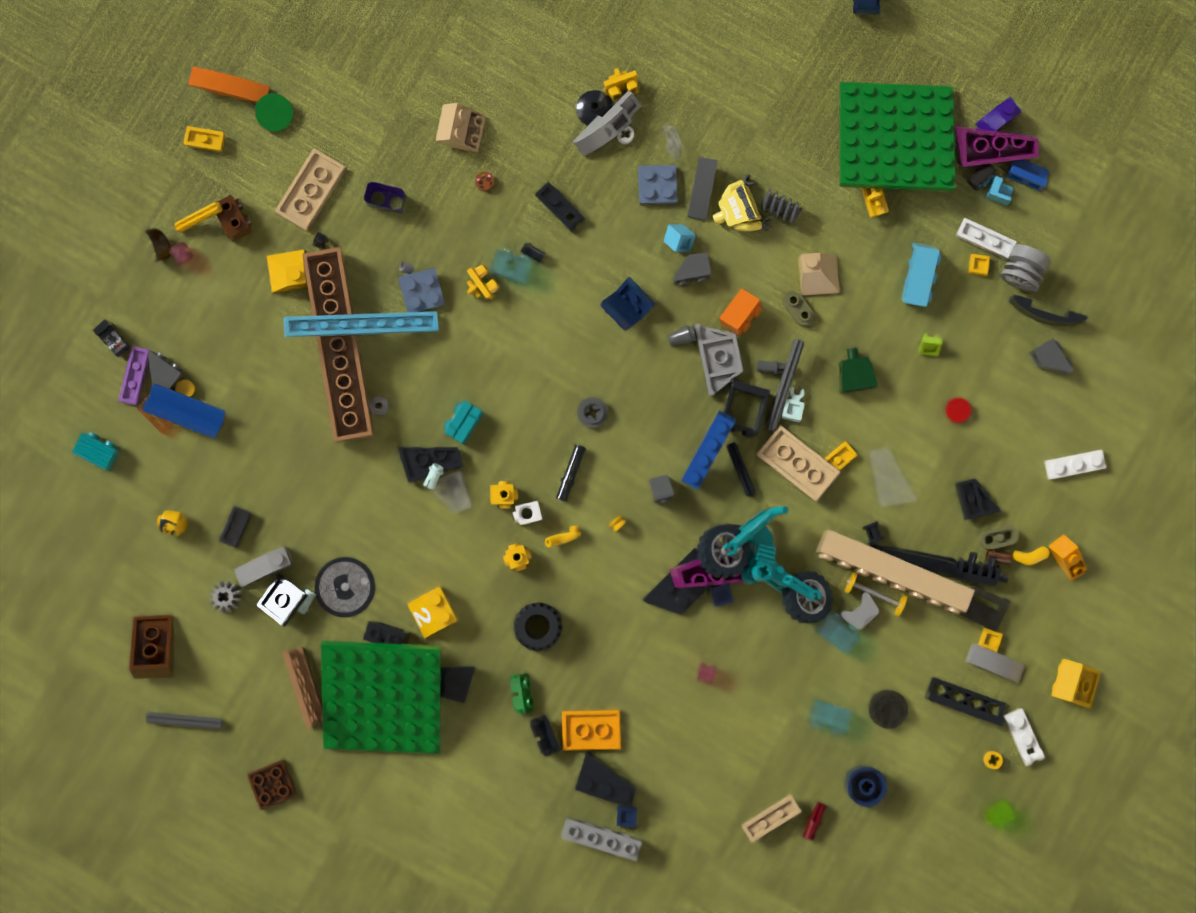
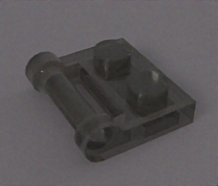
M974 584L971 589L975 590L967 612H961L960 616L993 631H997L1011 600L998 597L981 589L979 585ZM978 595L1000 605L998 611L975 601L976 596Z

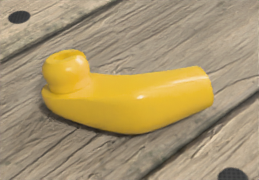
M572 525L569 527L570 532L558 533L545 539L546 546L553 547L565 544L580 537L581 531H579V526Z
M1041 546L1029 553L1015 550L1012 559L1031 566L1046 560L1050 555V551L1045 546Z

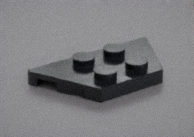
M694 548L676 566L698 559L697 550ZM669 572L642 601L682 615L709 586L675 587Z

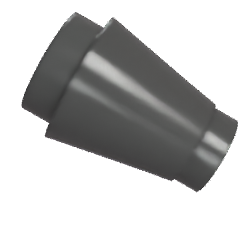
M686 325L669 334L668 340L670 345L691 344L697 340L693 325L689 327Z

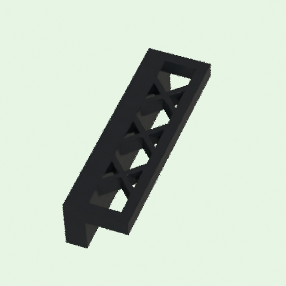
M931 677L924 699L1003 726L1005 719L1002 718L1006 703ZM935 682L943 685L944 693L940 695L932 693ZM955 690L961 691L963 699L957 702L953 701L950 695ZM975 696L979 697L982 705L973 708L968 699ZM992 703L1000 705L997 716L990 714L986 706Z

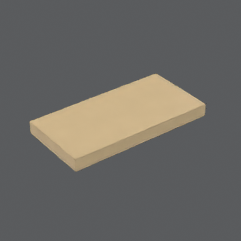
M313 148L274 212L308 232L347 168Z
M781 425L756 454V456L816 503L841 474L840 471Z

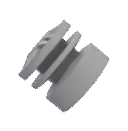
M1016 244L1013 246L1008 257L1011 262H1007L1004 265L1005 269L1002 270L1000 276L1005 282L1016 288L1036 292L1040 287L1039 283L1043 280L1040 274L1047 272L1051 259L1033 247Z

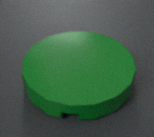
M277 93L267 94L257 102L255 117L259 125L265 130L279 132L287 128L291 123L293 109L290 102L284 96Z

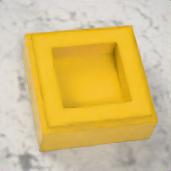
M971 254L968 274L987 276L991 256Z
M983 628L978 645L998 652L1003 634Z

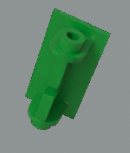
M528 673L511 675V679H509L511 692H518L519 695L512 697L514 710H516L517 714L533 711L534 701L530 693L531 681Z

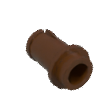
M991 549L987 550L985 554V561L987 562L989 556H994L997 558L996 563L1006 565L1011 563V553L997 552Z

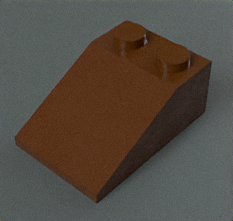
M172 614L133 617L129 671L134 679L173 677L174 628Z

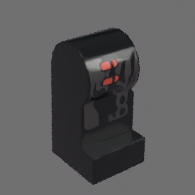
M106 319L92 330L117 357H120L130 348L115 326Z

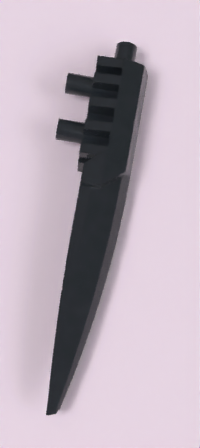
M865 544L931 572L996 586L998 581L1008 582L1009 576L1000 574V566L996 565L995 567L997 558L994 556H989L986 565L980 561L976 563L978 555L976 552H970L968 561L959 557L957 562L955 558Z

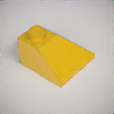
M305 250L267 256L272 293L308 288L302 256Z

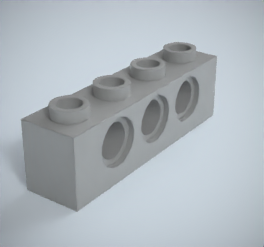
M570 816L566 817L561 834L563 839L634 861L637 860L642 844L641 838Z

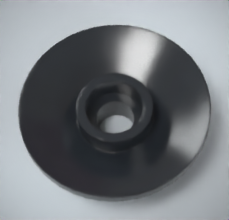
M591 90L581 95L578 99L576 113L579 120L588 126L598 115L603 117L613 107V103L604 92ZM597 104L598 108L592 109L591 106Z

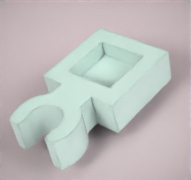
M794 387L789 390L790 399L786 398L781 415L782 419L800 423L805 404L799 402L804 396L803 389L799 395L794 394Z

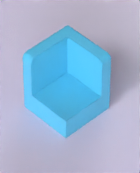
M995 176L990 183L985 198L1007 206L1012 200L1013 187L1002 184L1003 178Z
M668 224L664 242L675 252H691L696 234L683 224Z

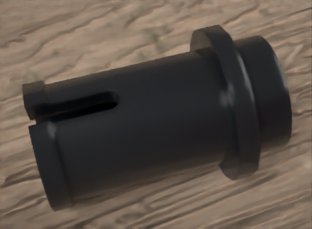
M525 242L520 251L523 253V256L527 255L541 263L546 253L532 246L531 242Z

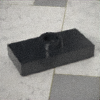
M233 506L219 541L238 549L253 513Z

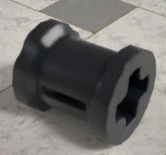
M878 521L862 527L868 536L869 545L885 539L879 530Z

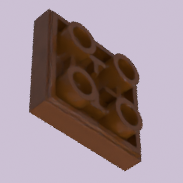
M284 759L247 774L260 811L298 796Z

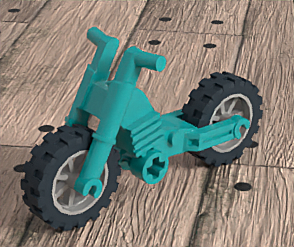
M787 506L762 510L739 529L734 528L730 524H721L707 529L703 532L704 535L700 536V543L697 545L699 554L697 556L701 560L702 568H705L708 574H713L717 578H726L741 573L743 581L747 584L766 582L782 594V604L786 607V613L791 615V619L798 620V623L809 624L819 622L821 619L828 616L827 613L831 611L832 607L830 606L833 604L831 595L833 592L829 588V582L824 580V576L818 575L814 571L800 572L791 576L782 566L774 561L777 548H774L772 533L766 525L776 515L787 514L789 511ZM718 537H723L722 543L719 542ZM728 556H729L730 558H732V561L730 562V564H729ZM722 557H723L724 565L719 562ZM806 604H807L808 611H806V610L804 609V607H805Z

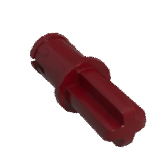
M818 801L811 818L808 817V823L802 835L805 839L815 840L817 831L822 826L821 820L827 807L825 803Z

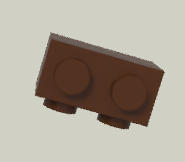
M229 195L218 201L221 204L222 211L216 214L229 240L234 242L252 232L250 228L252 223L248 215H243L241 210L244 207L239 198L235 199L232 195Z

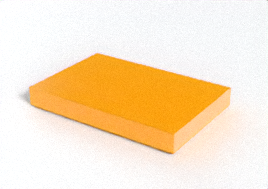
M620 710L562 711L563 751L621 749Z

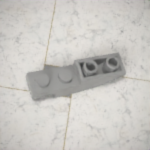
M628 91L603 117L598 115L573 141L583 156L612 140L632 122L630 117L641 107L634 94Z

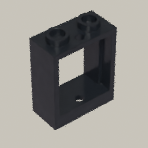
M733 380L724 413L729 414L735 391L762 398L754 429L734 424L730 433L739 431L742 432V436L753 438V435L757 436L759 433L770 390Z
M371 620L368 621L362 640L371 643L408 645L412 632Z

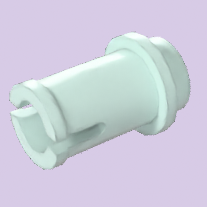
M433 463L429 467V474L423 484L424 486L428 485L427 488L429 489L436 488L435 486L440 475L444 473L442 466Z
M305 589L304 593L308 596L297 610L304 615L306 612H309L308 608L316 594Z

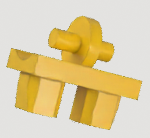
M618 68L613 69L614 75L609 76V80L604 81L605 93L613 101L622 97L621 91L625 89L633 94L638 93L636 71L629 73L623 71L620 73Z
M861 188L870 218L889 212L882 189Z
M482 264L475 269H468V274L475 282V284L472 280L467 282L470 287L466 291L468 295L474 293L479 298L482 296L479 291L480 289L486 299L489 298L491 300L494 298V293L500 286L495 279L485 283L483 278L490 273L487 267Z

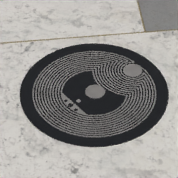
M339 557L329 561L320 569L315 580V594L319 604L325 611L337 617H351L361 613L368 607L374 596L375 582L373 575L363 562L355 558Z

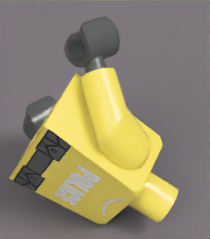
M747 174L743 181L739 180L728 185L722 195V200L718 202L721 211L713 215L717 225L726 221L729 227L746 232L761 230V228L769 230L772 227L765 225V221L771 220L769 217L759 221L762 218L749 190L755 181L751 183L746 181L751 175Z

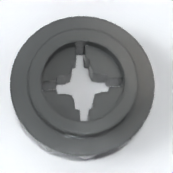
M596 397L584 399L577 409L578 419L589 428L602 425L608 415L607 406L601 399ZM589 405H591L593 410L600 409L596 413V420L591 415L585 416L589 412Z

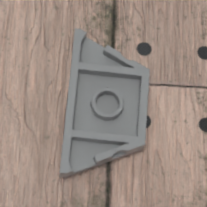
M694 324L708 395L710 397L743 372L738 343L734 333Z

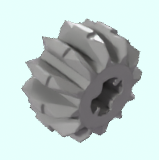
M219 581V587L216 585L212 586L215 593L209 592V596H214V599L209 600V603H216L213 606L214 610L220 608V613H224L226 610L228 613H231L232 607L238 609L239 606L236 601L241 602L242 598H237V595H240L242 591H235L238 587L237 584L231 586V581H226L225 584L223 581ZM229 594V596H227L229 597V599L222 600V598H224L222 597V595Z

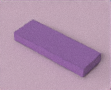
M135 346L131 347L119 402L139 406L149 365L148 353L151 350Z

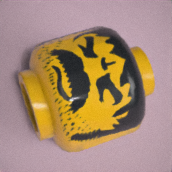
M166 510L162 515L158 516L157 526L160 527L162 534L179 536L187 528V518H185L182 512Z

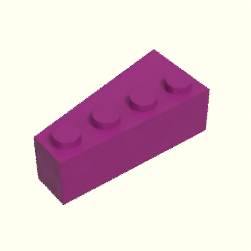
M956 126L957 162L963 167L1039 157L1038 138L1035 136Z
M728 556V560H729V564H730V562L732 561V558H730V557ZM722 557L719 562L724 565V561H723V557ZM700 559L669 569L674 586L678 588L744 582L741 573L726 578H717L713 574H708L706 569L702 568Z

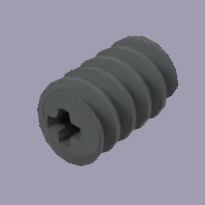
M769 188L761 204L763 205L762 211L765 212L770 208L769 215L776 211L777 219L783 215V222L790 218V225L794 224L802 207L798 208L799 202L797 201L792 205V198L785 201L784 194L778 198V191L772 195V188Z

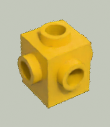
M499 481V485H490L491 505H499V509H509L511 505H515V500H518V489H515L514 485L510 484V481ZM503 492L508 493L506 498H502Z
M519 543L509 545V550H506V555L503 556L506 567L510 566V569H515L516 572L527 569L526 565L530 564L529 560L532 559L529 548L525 549V546H520ZM516 553L521 556L518 561H515L513 558Z

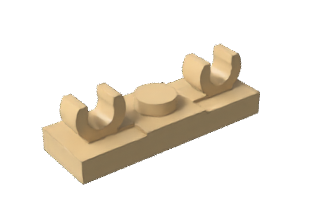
M789 794L741 824L752 843L802 811L792 795Z

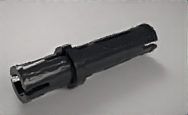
M578 444L574 445L575 447L564 477L560 479L561 485L555 497L564 502H567L571 488L575 485L574 480L586 450L585 447Z

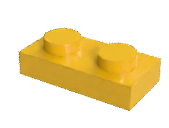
M187 126L183 144L188 147L222 152L226 134L220 131Z

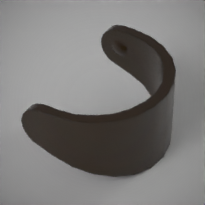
M159 229L146 230L145 233L149 236L155 250V263L168 259L171 255V246L166 235Z

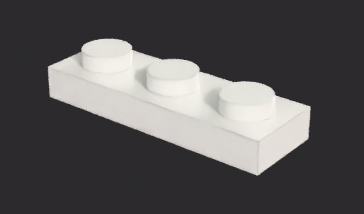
M967 218L963 219L956 234V237L1006 260L1009 259L1011 250L1017 242Z
M1102 450L1044 461L1048 480L1106 468Z

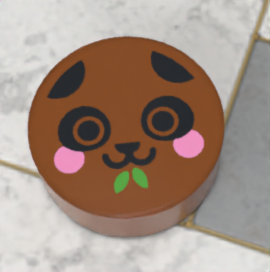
M486 171L480 172L475 178L477 188L484 192L491 190L494 186L492 174Z

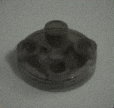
M884 689L876 692L871 697L868 704V713L876 725L885 729H892L904 722L908 716V706L900 693Z

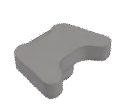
M868 592L862 593V602L854 611H842L840 614L844 620L856 629H862L879 613L878 607Z

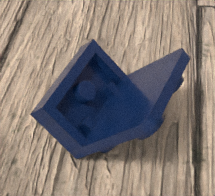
M631 277L627 278L616 292L600 303L604 311L625 331L641 321L656 305Z

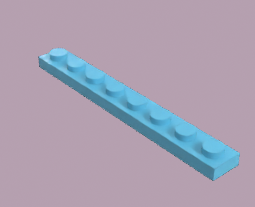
M437 312L291 316L283 318L285 338L437 332L439 330Z

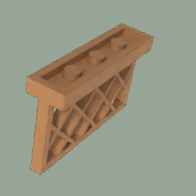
M301 647L282 652L306 728L322 723V704L304 648Z

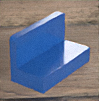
M1024 159L1013 160L1005 177L1040 192L1048 182L1046 178L1049 170Z

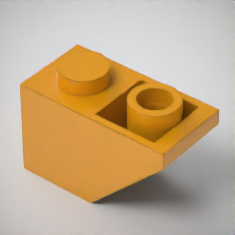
M1064 534L1049 545L1053 558L1071 581L1081 576L1087 570L1079 547Z

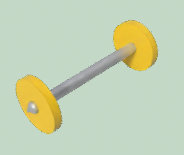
M855 571L846 580L847 585L844 592L847 594L853 586L897 606L894 613L897 617L906 608L905 604L908 596L905 594L902 595L899 602L855 582L858 574Z

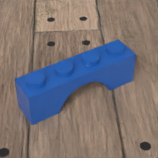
M720 410L718 411L681 481L697 490L699 489L736 421L735 418Z

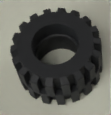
M536 602L526 605L517 613L513 630L517 641L523 647L533 651H544L551 648L559 640L563 625L557 610L548 604ZM535 615L544 616L549 622V632L543 638H534L527 631V622Z

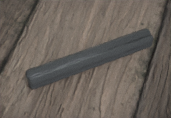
M154 712L146 714L147 723L208 729H222L223 719Z

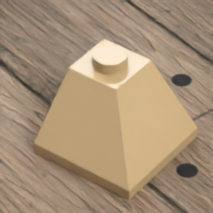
M825 253L800 255L798 261L801 296L840 293L837 255Z

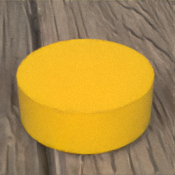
M181 380L177 383L175 391L192 398L196 393V387L189 380Z

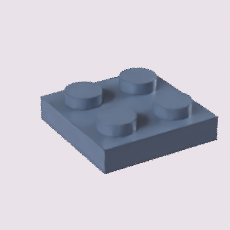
M676 165L638 166L639 205L677 204Z
M436 268L398 277L407 312H418L445 305Z

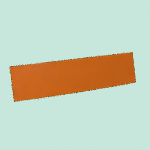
M194 66L192 67L188 82L189 86L223 97L229 96L257 103L261 97L267 95L270 87L244 78Z

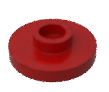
M956 397L946 404L945 414L950 421L962 423L970 417L971 406L964 398Z

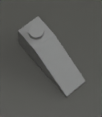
M283 546L234 569L240 586L244 587L291 567L295 563L288 547Z

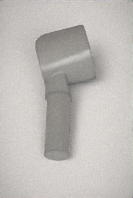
M403 261L400 263L399 270L405 272L404 275L413 272L414 267L411 263Z

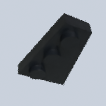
M397 447L409 484L426 479L430 471L429 467L433 463L442 466L444 473L464 466L458 447Z

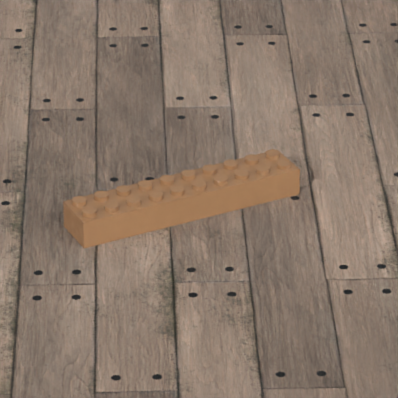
M338 247L302 254L312 315L354 314L343 250ZM358 335L316 336L334 442L339 444L375 437Z

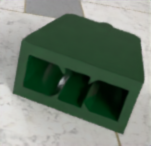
M858 347L846 349L848 360H842L839 363V394L876 388L878 382L869 357L859 358Z

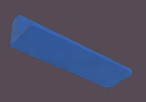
M153 383L150 396L142 409L144 412L214 439L222 428L226 413L225 410Z

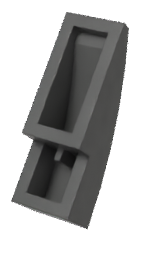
M699 157L687 217L706 221L718 160Z

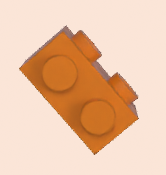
M741 288L720 316L721 325L740 337L743 332L745 333L749 329L752 319L760 314L762 310L760 299Z

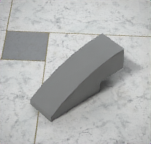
M971 644L965 660L967 663L1016 683L1019 682L1025 666L1020 662L977 644Z

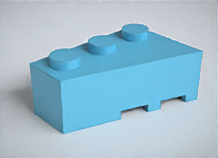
M912 242L911 248L914 249L912 258L909 259L908 263L910 267L905 279L902 301L927 307V303H930L932 300L933 291L930 290L932 284L936 282L937 273L935 269L936 265L940 264L942 254H939L940 250L935 246Z

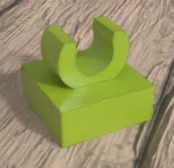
M925 333L919 347V354L938 356L942 346V338H938L937 334L934 337H927V333Z

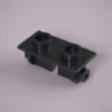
M546 714L530 720L531 725L529 726L534 737H540L541 739L537 741L541 755L543 754L545 758L561 751Z

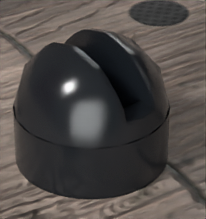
M318 232L314 238L313 246L325 248L327 246L326 243L329 242L328 237Z

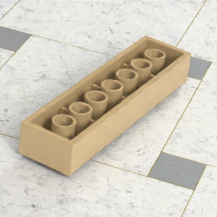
M831 530L823 532L816 549V553L820 554L819 558L823 560L837 561L836 565L845 569L852 567L859 575L873 576L872 580L881 584L890 583L891 588L900 592L909 591V596L917 599L925 598L928 604L936 607L945 606L944 610L952 614L967 612L975 590Z

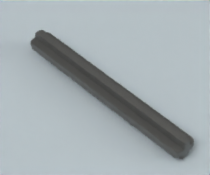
M795 339L766 424L767 430L776 431L805 344L804 341Z

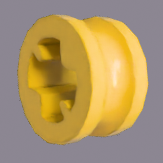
M620 514L609 524V527H613L614 532H616L627 520H623Z
M988 751L983 757V762L988 768L998 769L1003 763V758L998 752ZM991 755L998 759L995 761V765L988 761L991 759Z

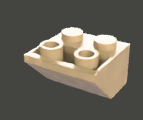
M459 103L444 104L436 141L452 148L478 152L486 116Z

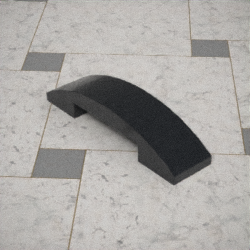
M1015 294L1009 298V303L1023 315L1044 324L1070 326L1082 323L1088 318L1086 315L1073 311H1068L1063 317L1032 308V299Z

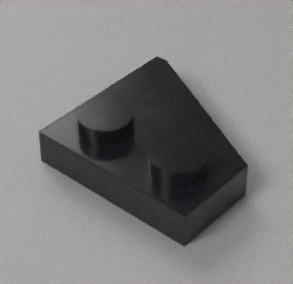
M975 478L955 483L964 520L1001 512L1000 507L991 501L990 495L981 488L980 483Z

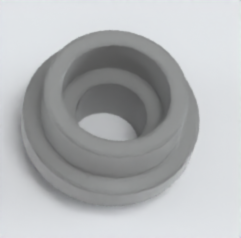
M378 396L371 400L370 410L373 414L381 416L387 413L389 403L384 397ZM382 403V408L376 409V404Z

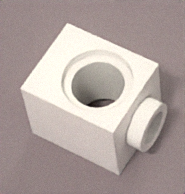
M538 501L515 506L516 511H513L515 523L519 522L520 526L543 520ZM524 509L532 510L533 514L530 519L522 517Z

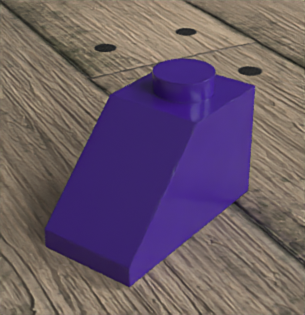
M1009 97L981 118L975 125L979 129L999 131L1015 120L1022 111L1012 97Z

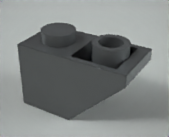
M707 252L688 255L674 275L673 285L685 286L690 281H696V283L708 281L707 278L711 277V270Z
M1053 338L1029 352L1039 369L1063 375L1074 371L1072 369V362L1062 353L1060 343Z
M150 351L148 358L152 381L175 391L177 383L186 376L181 373L183 369L175 363L170 365L166 362L167 357L160 352L155 354Z
M668 474L648 480L654 502H659V505L669 503L671 501L670 498L674 497V492Z

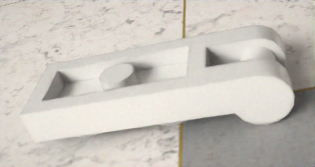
M1019 708L1003 715L1024 764L1029 766L1032 765L1033 761L1045 759L1023 709ZM1032 748L1034 753L1028 755L1026 750Z

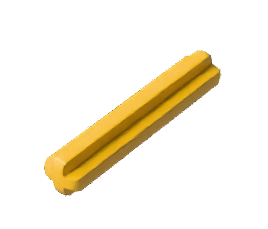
M214 202L174 224L176 231L183 232L222 211L221 204Z

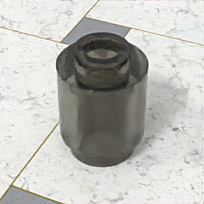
M990 163L981 164L969 176L970 178L967 182L976 191L983 189L995 178L996 169Z

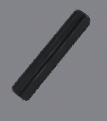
M735 442L727 444V451L746 496L750 497L756 494L755 487Z

